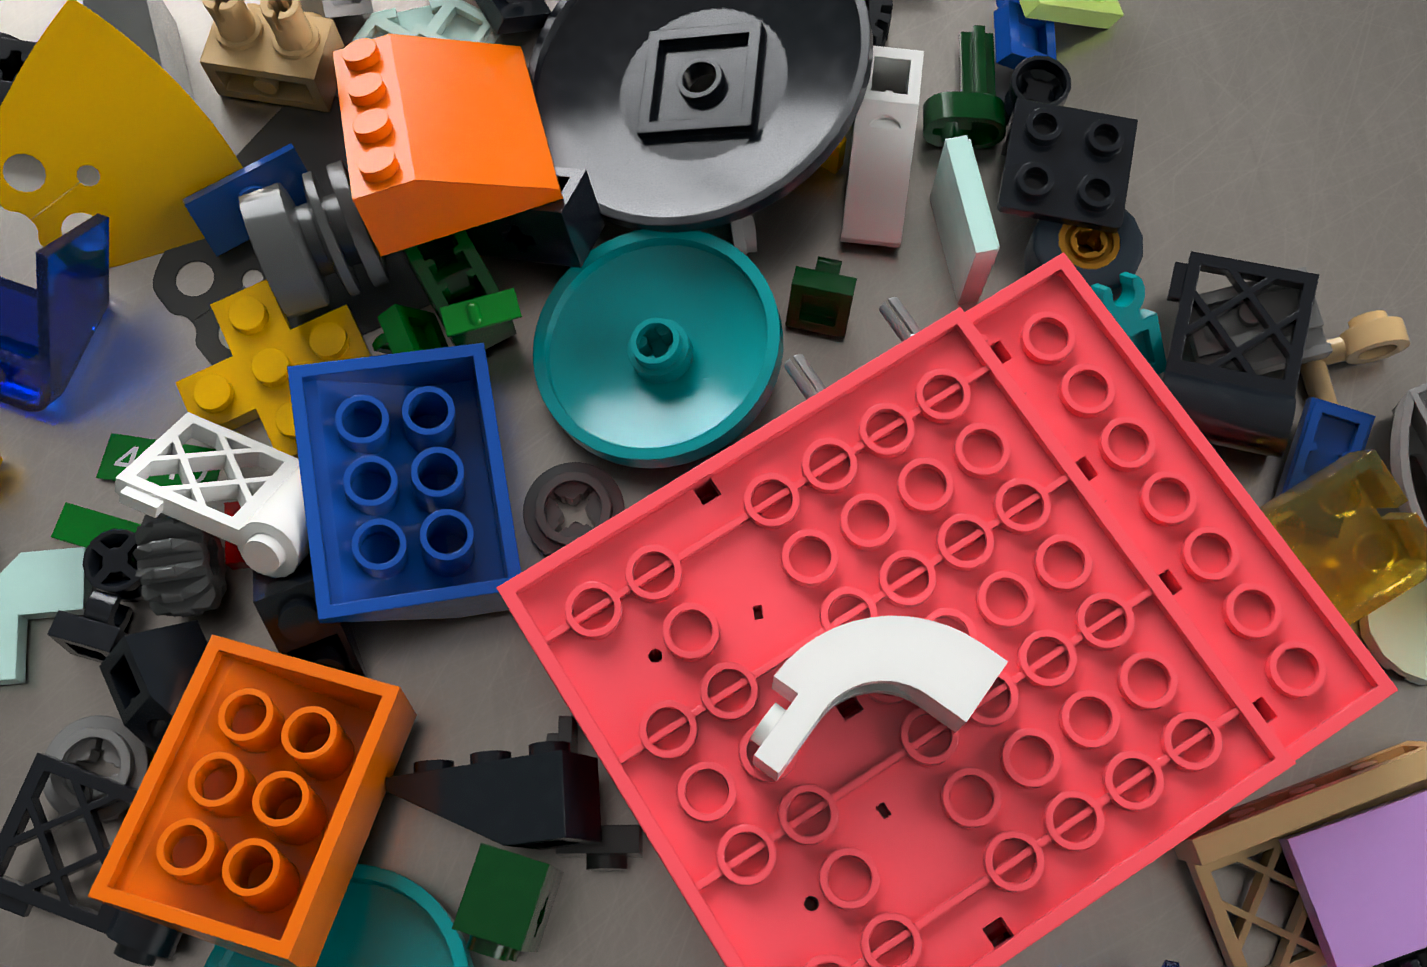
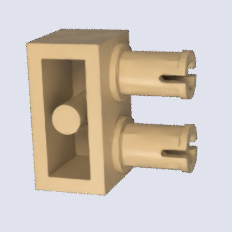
M202 0L204 7L213 18V23L199 62L218 95L330 112L337 89L333 52L345 48L333 19L323 18L322 15L314 12H303L300 0H260V4H246L244 0Z

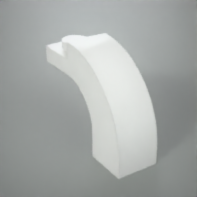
M879 616L860 619L835 627L815 637L801 647L774 675L772 689L790 701L791 705L786 710L775 703L751 735L750 739L760 746L754 754L753 765L777 781L824 715L839 703L863 694L883 693L904 698L922 708L956 733L968 721L1008 661L966 633L928 619L910 616Z

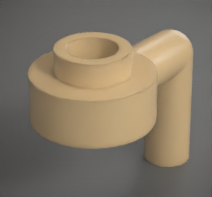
M1384 310L1370 311L1352 318L1348 322L1349 329L1341 333L1339 337L1327 340V343L1330 342L1333 350L1327 358L1301 364L1300 371L1308 398L1315 397L1338 404L1327 365L1346 361L1348 364L1375 362L1398 354L1409 347L1410 340L1403 319L1397 316L1388 317L1387 312Z

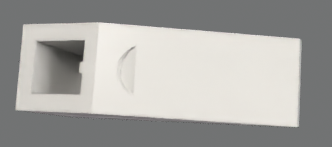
M873 46V61L864 100L853 122L841 242L901 247L919 108L924 51Z

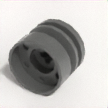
M342 160L326 165L334 190L333 194L325 195L313 171L302 174V183L307 201L305 204L296 206L280 182L238 197L241 214L255 254L275 298L289 319L329 305V291L325 276L336 273L342 285L351 296L361 294L360 283L354 268L355 265L363 263L375 288L390 283L386 255L380 256L352 200L349 172Z

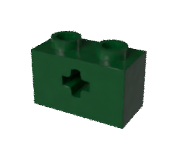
M466 230L402 250L444 329L440 307L500 292ZM513 320L449 338L453 346L484 343L485 349L517 333Z
M481 843L452 929L470 935L466 949L498 960L516 962L520 951L538 952L564 872L550 864Z

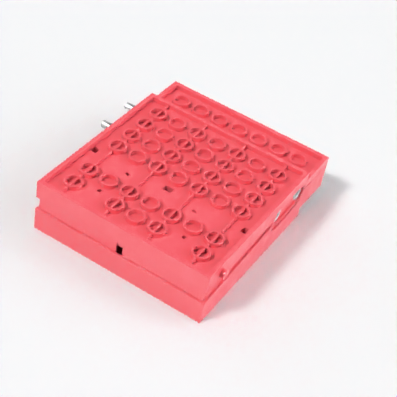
M1064 252L966 312L959 307L922 330L897 297L889 298L890 306L911 335L908 334L886 302L879 307V312L901 343L827 388L803 354L794 355L795 361L817 392L813 393L792 361L788 359L784 368L806 398L804 402L496 587L517 625L726 967H1000L1296 764L1295 761L1398 691V688ZM879 616H910L928 619L966 633L1008 661L968 721L956 733L922 708L904 698L883 693L863 694L839 703L824 715L777 781L753 765L754 754L760 746L750 739L751 735L775 703L786 710L791 705L790 701L772 689L774 675L801 647L815 637L835 627L852 621Z

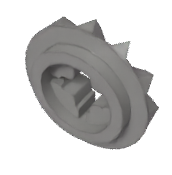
M95 715L84 717L66 726L55 736L45 754L77 766H85L86 763L97 762L100 752L104 751V761L114 764L116 768H120L119 774L105 777L139 789L149 768L147 752L150 748L126 728L122 720L112 716ZM50 773L43 789L50 805L61 815L80 808L71 781ZM89 788L93 801L107 796V794ZM121 800L97 812L101 821L118 819V815L131 804ZM84 817L76 820L77 822L86 823Z

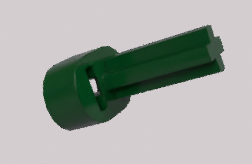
M974 25L972 32L961 31L959 34L960 91L934 94L923 104V137L927 142L935 146L943 147L945 139L967 135L968 139H971L973 149H984L995 146L1006 136L1005 103L996 96L994 36L993 33H985V26Z

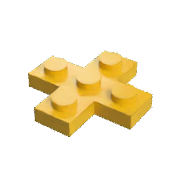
M267 279L210 304L233 356L175 383L188 412L230 430L260 418L273 448L298 458L287 366L369 357L372 354L347 304L292 329Z

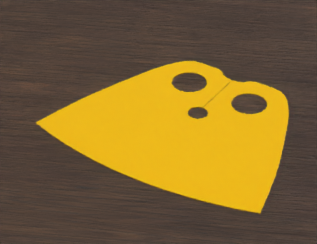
M67 0L26 58L0 106V205L8 211L26 215L36 225L40 244L59 263L70 269L98 270L121 266L164 253L166 250L205 239L185 207L183 199L243 168L211 120L172 76L133 41L77 0ZM16 154H27L39 160L46 173L44 184L33 192H22L11 187L3 175V166L7 159ZM84 165L93 166L100 174L99 182L93 186H85L79 183L77 178L78 169ZM73 213L92 215L102 226L103 235L101 241L90 249H79L67 243L61 231L62 223L66 217Z

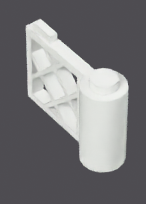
M187 412L116 477L114 493L120 495L119 503L154 518L163 513L237 545L246 564L254 571L274 578L286 577L293 573L310 553L298 458L190 412ZM190 438L214 447L216 451L185 454L182 446ZM259 466L274 474L272 476L244 479L240 468ZM224 469L229 480L197 483L193 472ZM178 474L183 485L161 487L146 479L149 476ZM237 499L241 508L231 517L206 506L205 502Z

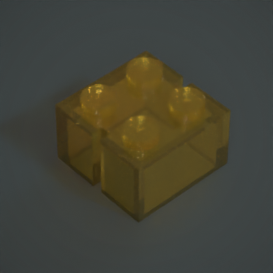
M1375 449L1349 452L1259 507L1349 626L1427 579V528L1417 512H1390L1381 517L1376 508H1398L1409 500Z

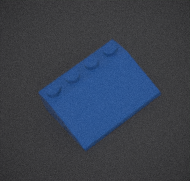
M484 343L287 366L319 623L460 618L508 610V606L496 587L520 574L521 567Z

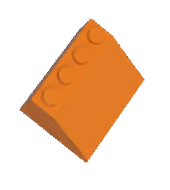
M387 34L374 39H358L349 43L345 48L333 52L352 200L381 257L563 199L521 46Z
M212 634L88 897L239 954L279 967H316L385 796L386 777L393 776L417 716L401 687Z

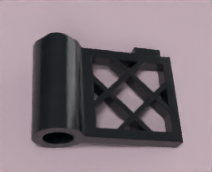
M1191 251L1187 263L1175 262L1167 300L1178 302L1179 304L1162 381L1210 444L1277 458L1283 456L1294 421L1296 409L1295 394L1320 274ZM1200 271L1226 276L1239 295L1211 311L1196 291ZM1244 279L1258 283L1249 288ZM1272 285L1299 289L1300 294L1296 311L1277 323L1274 322L1256 297L1257 294ZM1245 302L1264 328V331L1237 347L1217 319ZM1193 306L1201 318L1189 325ZM1293 324L1289 342L1282 333V330ZM1205 326L1209 328L1227 353L1209 365L1181 360L1185 339ZM1271 338L1286 358L1283 378L1277 379L1257 375L1243 354ZM1233 361L1239 371L1222 367Z
M37 753L0 833V908L19 916L27 917L32 907L35 906L102 932L117 943L113 952L115 955L144 966H154L157 957L172 958L183 934L180 931L106 904H102L99 912L78 904L68 876L99 862L103 864L111 848L97 811L121 800L132 804L138 789L48 754ZM50 773L71 781L80 808L48 822L39 798ZM89 788L107 794V796L93 801ZM84 817L97 853L64 867L52 831ZM31 818L34 828L24 832ZM38 838L50 874L28 884L4 875L16 848ZM54 883L59 896L44 891L41 888Z

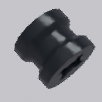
M127 529L105 531L94 538L84 552L82 565L85 577L94 587L120 596L123 602L144 600L140 578L135 576L138 570L137 560L133 555L134 550L137 549L135 533ZM131 559L135 560V567L131 566Z

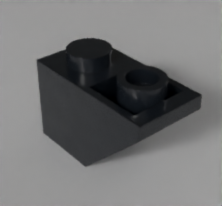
M310 553L297 569L286 577L274 578L253 570V603L279 653L368 678L350 622L319 623Z

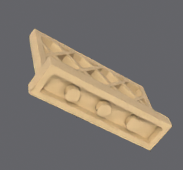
M1408 740L1230 809L1174 847L1178 859L1187 862L1227 967H1248L1242 948L1252 923L1282 937L1271 965L1266 967H1321L1327 964L1320 945L1300 937L1308 917L1300 894L1285 929L1256 916L1270 879L1298 891L1293 879L1274 871L1282 851L1279 839L1427 788L1426 741ZM1264 852L1260 863L1248 859V857ZM1233 863H1238L1256 872L1241 909L1222 900L1211 872ZM1227 912L1238 916L1234 928ZM1296 945L1308 949L1293 955Z

